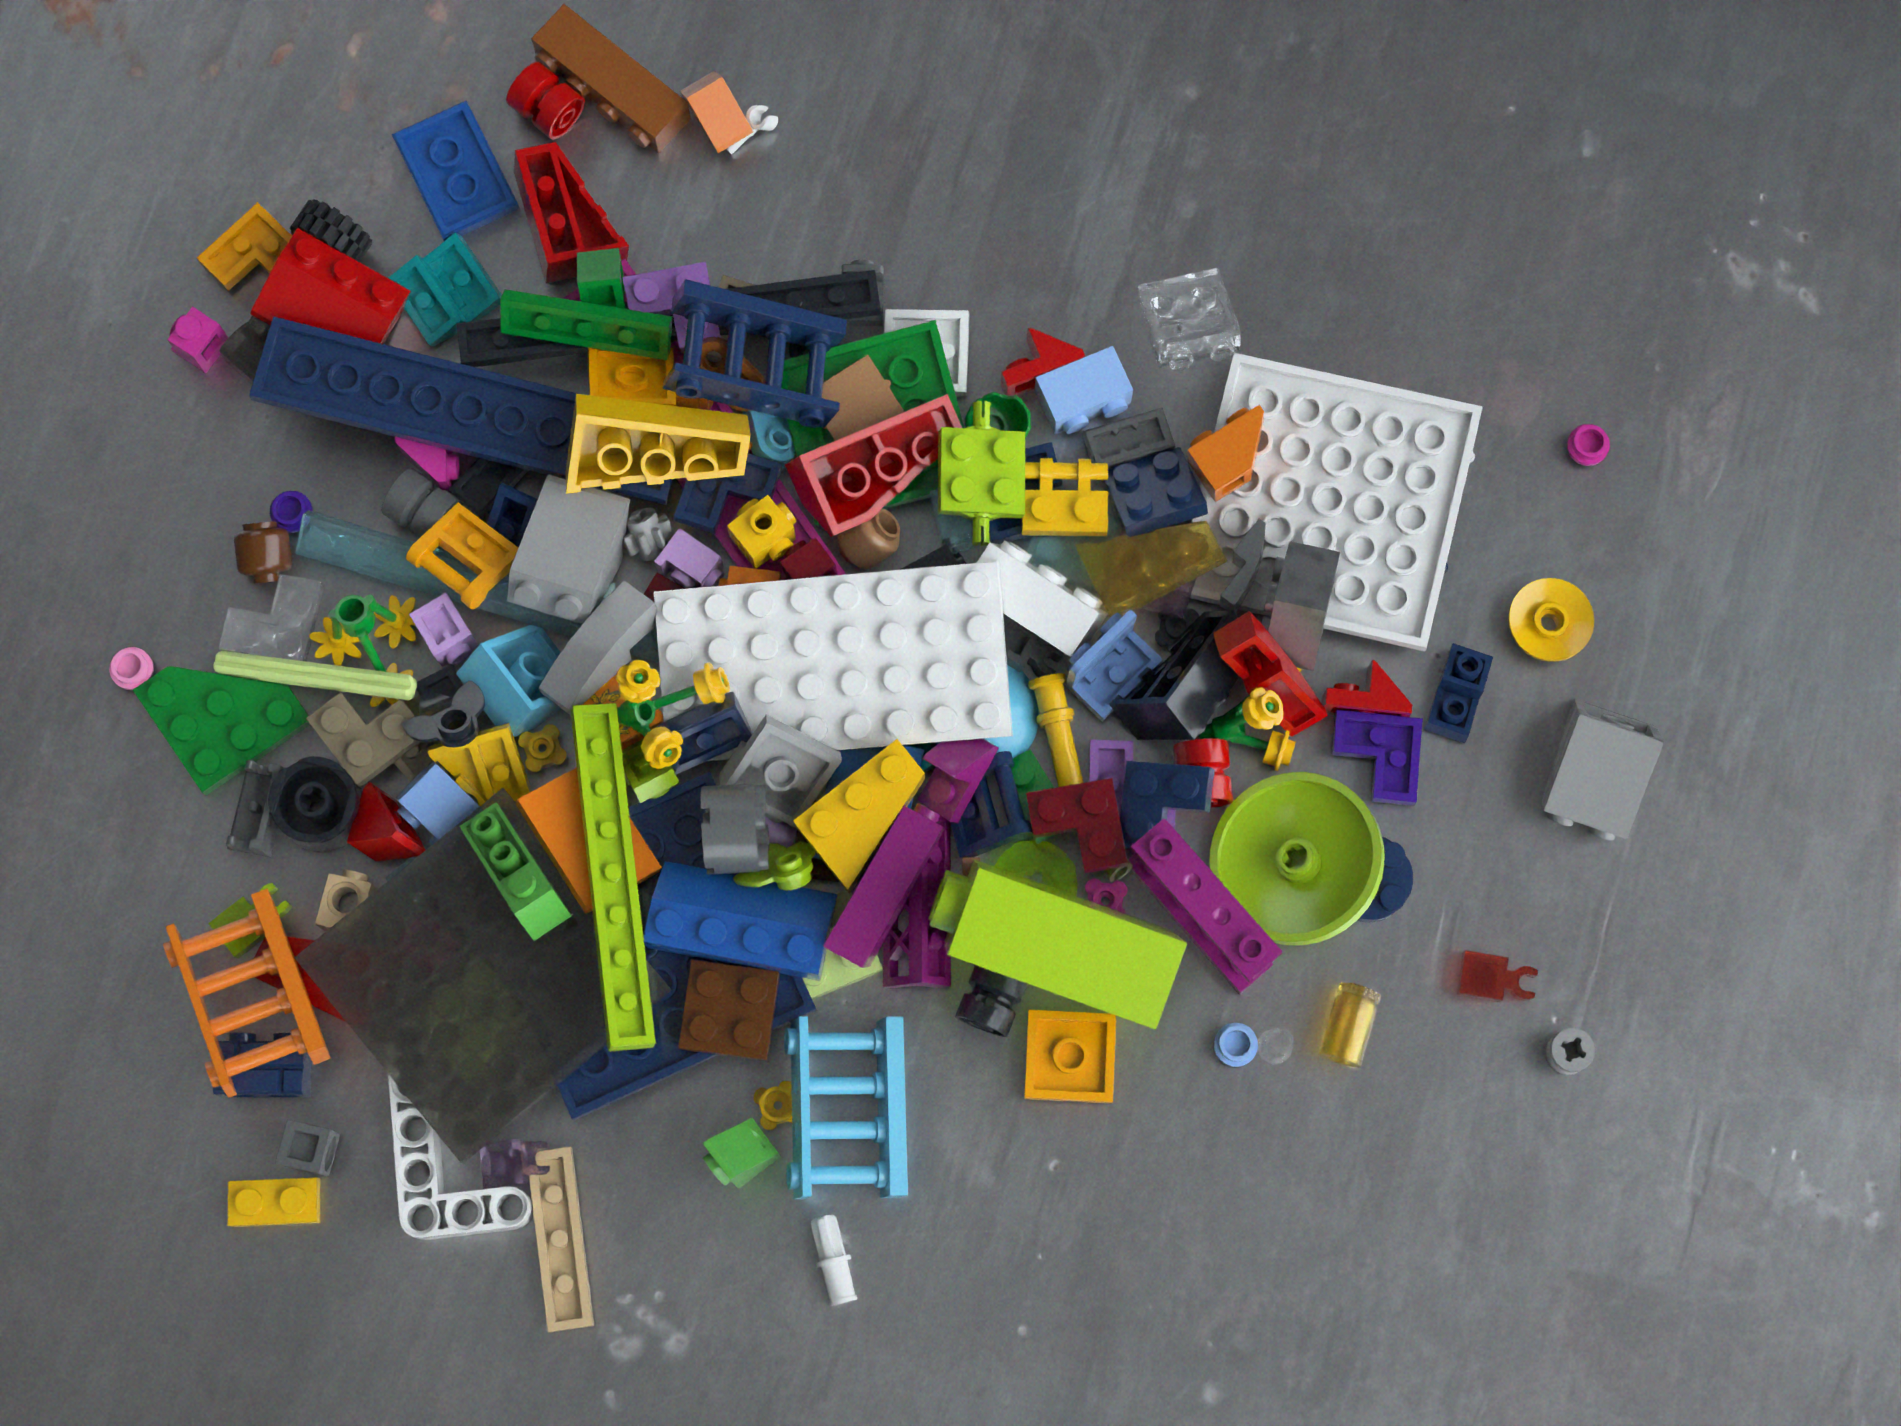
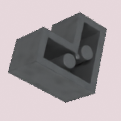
M1289 541L1285 558L1278 556L1276 558L1271 582L1279 584L1278 587L1269 586L1264 611L1270 612L1272 615L1271 617L1264 616L1262 625L1297 668L1314 671L1340 552Z

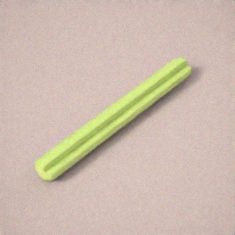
M229 651L218 652L213 664L214 671L223 675L403 700L413 699L417 688L416 679L407 674Z

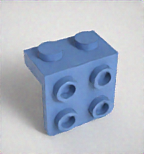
M1129 610L1123 617L1118 612L1115 613L1101 627L1100 632L1102 634L1097 639V642L1093 646L1088 642L1084 643L1069 659L1071 664L1067 668L1069 674L1066 687L1100 721H1103L1114 711L1109 705L1110 702L1118 695L1126 699L1142 683L1138 677L1147 667L1154 671L1163 661L1133 631L1137 615L1132 610Z

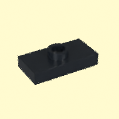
M478 458L449 488V491L482 520L492 510L499 485L504 483L514 487L529 470Z

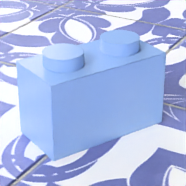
M1113 346L1040 375L1035 380L1034 391L1054 435L1062 431H1066L1067 434L1078 432L1089 425V420L1104 415L1105 418H1111L1121 414L1128 408L1127 405L1131 403L1133 388Z

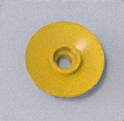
M1543 578L1527 584L1517 593L1510 605L1508 624L1514 641L1525 653L1538 660L1558 662L1575 656L1587 645L1594 630V612L1590 601L1578 587L1562 579ZM1544 617L1551 618L1555 622V629H1545L1541 624V619Z

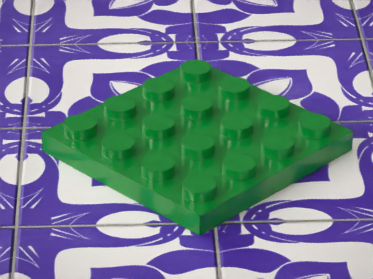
M936 320L832 347L826 352L823 383L866 355H869L883 379L891 382L890 390L904 412L948 394L960 424L964 428ZM809 354L784 360L782 389L805 394ZM787 419L797 457L835 441L827 428H809L802 426L798 421ZM938 458L882 509L938 495ZM813 517L815 526L820 527L821 525Z

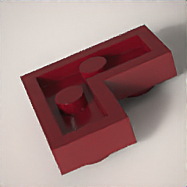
M1112 778L1026 793L1034 838L1077 831L1084 873L1128 866Z

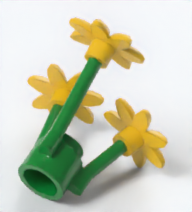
M371 594L365 596V598L360 595L345 596L336 604L335 609H331L328 612L330 618H323L325 632H312L309 634V638L312 641L322 644L316 650L315 658L322 659L332 653L334 665L341 666L344 660V653L355 659L361 658L360 650L354 645L361 642L376 671L398 673V667L395 663L390 664L387 670L385 669L368 634L374 627L376 617L385 623L375 630L374 636L380 638L389 634V646L392 649L399 645L401 636H404L411 642L416 641L415 631L411 627L415 623L409 615L416 606V598L410 597L401 606L398 598L391 595L389 597V609L377 603ZM407 669L399 674L413 676L414 672L412 669ZM366 695L372 696L370 700L371 707L379 706L385 699H387L390 705L398 701L395 698Z

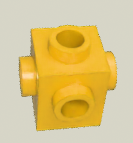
M769 495L760 501L752 499L737 512L738 517L727 525L730 538L755 569L770 558L773 561L782 558L785 552L794 545L792 542L796 540L793 525L797 521L794 515L783 502L776 505Z

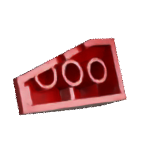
M947 394L800 455L786 463L785 466L802 505L832 537L871 520L888 502L902 492L915 477L938 458V431L941 427L962 428Z

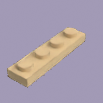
M563 1147L526 1153L547 1330L551 1333L594 1326L572 1147Z

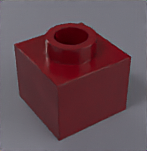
M816 537L808 543L802 540L791 546L784 554L786 558L781 561L783 572L789 580L838 575L836 564Z

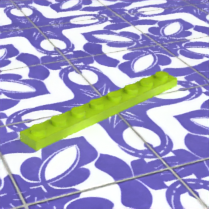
M616 703L573 705L570 712L608 1051L653 1048L656 1041Z

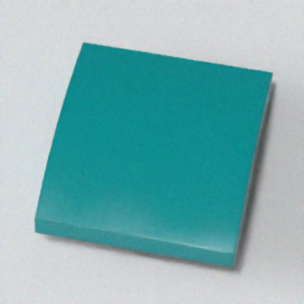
M457 233L451 235L424 258L419 255L414 256L388 277L390 280L410 290L404 309L427 343L432 347L458 334L457 323L478 321L500 306L501 292L464 238Z

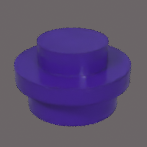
M285 491L279 494L270 506L271 520L277 521V527L286 529L288 533H296L305 529L313 517V507L310 500L298 491Z

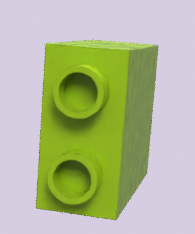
M976 859L973 860L967 877L945 870L928 920H931L929 926L947 932L944 942L947 955L1155 1030L1157 1029L1187 942L1170 929Z

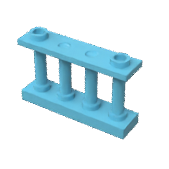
M808 1016L797 1017L790 1023V1028H786L784 1032V1051L786 1055H791L793 1162H788L786 1182L788 1189H793V1199L802 1200L812 1197L811 1184H874L875 1188H880V1198L907 1196L903 1017H884L876 1022V1028H872L871 1032H808ZM809 1050H871L873 1055H877V1072H873L872 1077H809ZM872 1094L873 1099H878V1116H875L873 1121H810V1095ZM810 1139H873L874 1143H879V1161H875L874 1166H811Z

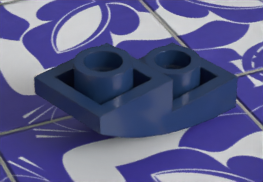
M1452 643L1424 730L1462 743L1466 742L1470 734L1479 699L1484 692L1493 656Z

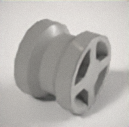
M1566 1028L1552 1036L1545 1048L1547 1063L1555 1072L1563 1075H1573L1587 1068L1595 1056V1044L1591 1036L1578 1028ZM1575 1045L1578 1050V1053L1581 1054V1056L1576 1054Z

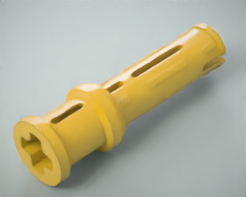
M1065 673L1045 675L1028 681L1029 689L1035 692L1039 715L1036 717L1037 724L1040 725V728H1045L1058 787L1084 783L1070 722L1074 720L1075 714L1074 710L1068 707L1063 683L1066 681Z

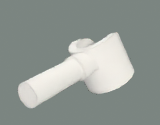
M754 105L748 109L746 119L753 133L728 147L727 150L731 154L757 130L768 132L777 126L778 117L773 115L767 116L761 123V116L768 109L767 106Z

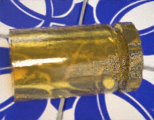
M1339 983L1337 988L1339 995L1334 999L1318 1055L1341 1065L1360 1068L1377 1012L1375 1005H1379L1381 995L1359 984Z

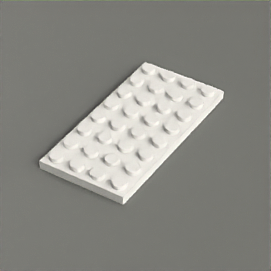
M998 561L654 592V602L657 610L655 615L662 697L693 686V672L703 669L704 663L709 662L713 665L714 669L721 667L726 673L730 685L729 692L733 691L736 695L752 733H754L764 716L768 715L835 750L886 747L896 739L902 745L1013 736ZM697 694L664 706V722L704 703ZM736 748L708 761L729 760Z

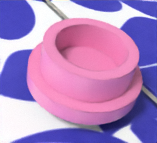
M136 647L124 648L117 652L109 666L112 680L119 687L126 690H133L150 679L154 671L151 657L144 650Z

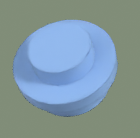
M1229 1023L1223 1026L1217 1032L1214 1039L1216 1056L1222 1063L1231 1067H1241L1248 1064L1255 1057L1258 1050V1040L1255 1033L1250 1027L1242 1023Z

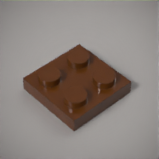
M691 960L678 1048L680 1050L768 1061L780 972Z

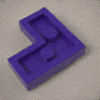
M1336 710L1331 755L1374 759L1371 801L1414 806L1417 803L1423 718Z

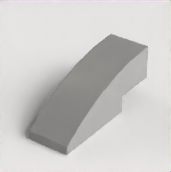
M624 580L603 600L569 640L540 684V692L571 715L570 711L573 705H582L616 675L621 666L627 665L632 660L629 650L656 627L655 614L657 610L655 602Z

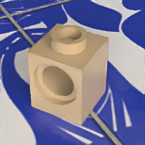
M343 870L342 876L329 873L315 925L324 931L365 940L379 889L368 882V875L360 872ZM350 892L357 893V906L350 912H340L339 901L341 897Z

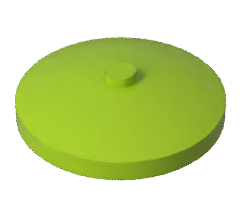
M1289 772L1274 775L1257 782L1243 791L1229 805L1216 826L1210 847L1209 864L1210 870L1276 944L1299 946L1318 943L1332 938L1349 928L1363 915L1379 889L1384 870L1385 854L1379 826L1371 811L1355 792L1339 781L1324 775L1309 772Z

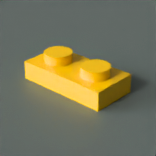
M320 1178L228 1181V1226L230 1227L320 1223Z

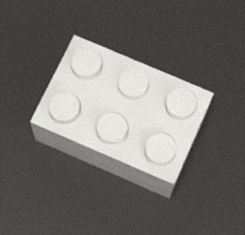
M1005 540L1002 545L990 542L977 563L999 562L1003 613L1070 657L1084 643H1090L1108 615L1100 609L1103 601L1083 588L1077 587L1073 592L1064 586L1068 578L1048 565L1040 564L1036 568L1028 562L1032 555L1014 543H1009Z

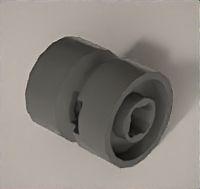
M409 468L390 487L382 503L381 512L401 527L411 524L410 531L420 538L455 504L460 503L463 506V502L447 490H441L440 488L433 490L434 483L432 480L414 468Z

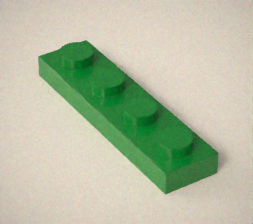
M504 289L500 299L501 333L668 360L671 351L672 316Z

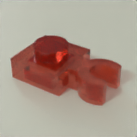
M1465 950L1462 953L1457 995L1500 1003L1503 1001L1504 991H1509L1517 1000L1530 1001L1535 998V992L1524 991L1519 985V979L1522 976L1535 978L1538 976V970L1530 966H1522L1515 971L1507 970L1509 957Z

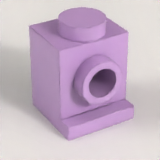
M680 528L654 561L659 574L666 577L669 571H671L670 578L686 589L719 586L720 578L724 577V572H722L724 566L721 556Z

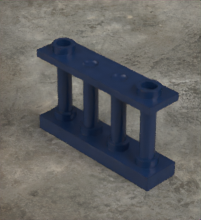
M687 279L684 280L672 299L671 308L672 314L684 316L688 320L683 364L675 363L664 379L662 389L674 391L684 398L692 399L699 397L798 421L802 426L809 428H825L837 414L840 407L839 402L822 398L826 352L832 347H836L845 337L847 320ZM705 322L724 326L729 330L724 374L700 369ZM746 332L764 336L769 340L765 384L741 379ZM786 342L804 346L809 350L805 394L782 389Z

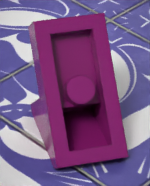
M986 739L939 743L923 757L924 760L934 765L935 769L917 801L945 819L958 823L999 747Z

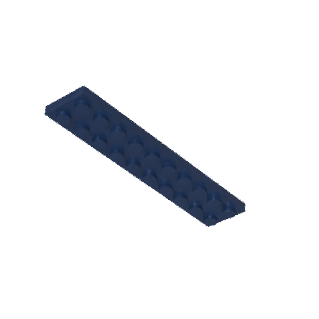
M273 316L249 396L252 401L545 475L549 474L566 480L565 472L576 394L578 393ZM673 479L664 480V484L647 485V482L621 484V488L606 490L666 505Z

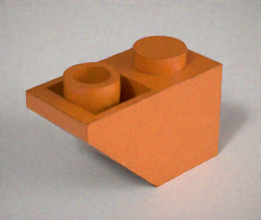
M1260 404L1250 411L1247 407L1236 411L1226 420V426L1214 433L1212 430L1201 433L1191 441V447L1187 449L1188 463L1214 502L1219 501L1251 481L1264 423V410Z

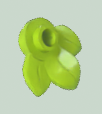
M798 842L788 848L777 843H770V850L768 851L769 870L739 873L733 877V880L736 884L747 887H760L777 882V886L781 890L800 888L812 879L811 871L813 864L811 859L816 854V851L809 843Z

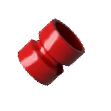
M538 61L531 63L522 70L511 84L506 97V102L511 108L526 119L532 118L533 125L552 140L562 137L570 130L580 117L585 105V99L582 95L566 83L559 84L558 76Z
M1208 738L1187 740L1173 745L1174 764L1211 767L1215 770L1210 808L1226 806L1233 802L1231 777L1224 774V771L1230 767L1228 741Z

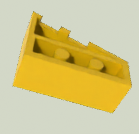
M896 739L793 820L796 828L849 894L878 852L903 806H908L924 782L925 773L900 741Z

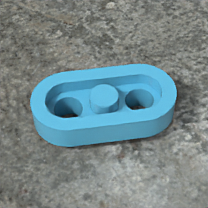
M753 410L743 411L744 415H748L751 435L750 442L753 445L751 448L752 454L782 463V469L785 468V464L790 462L796 454L787 419Z

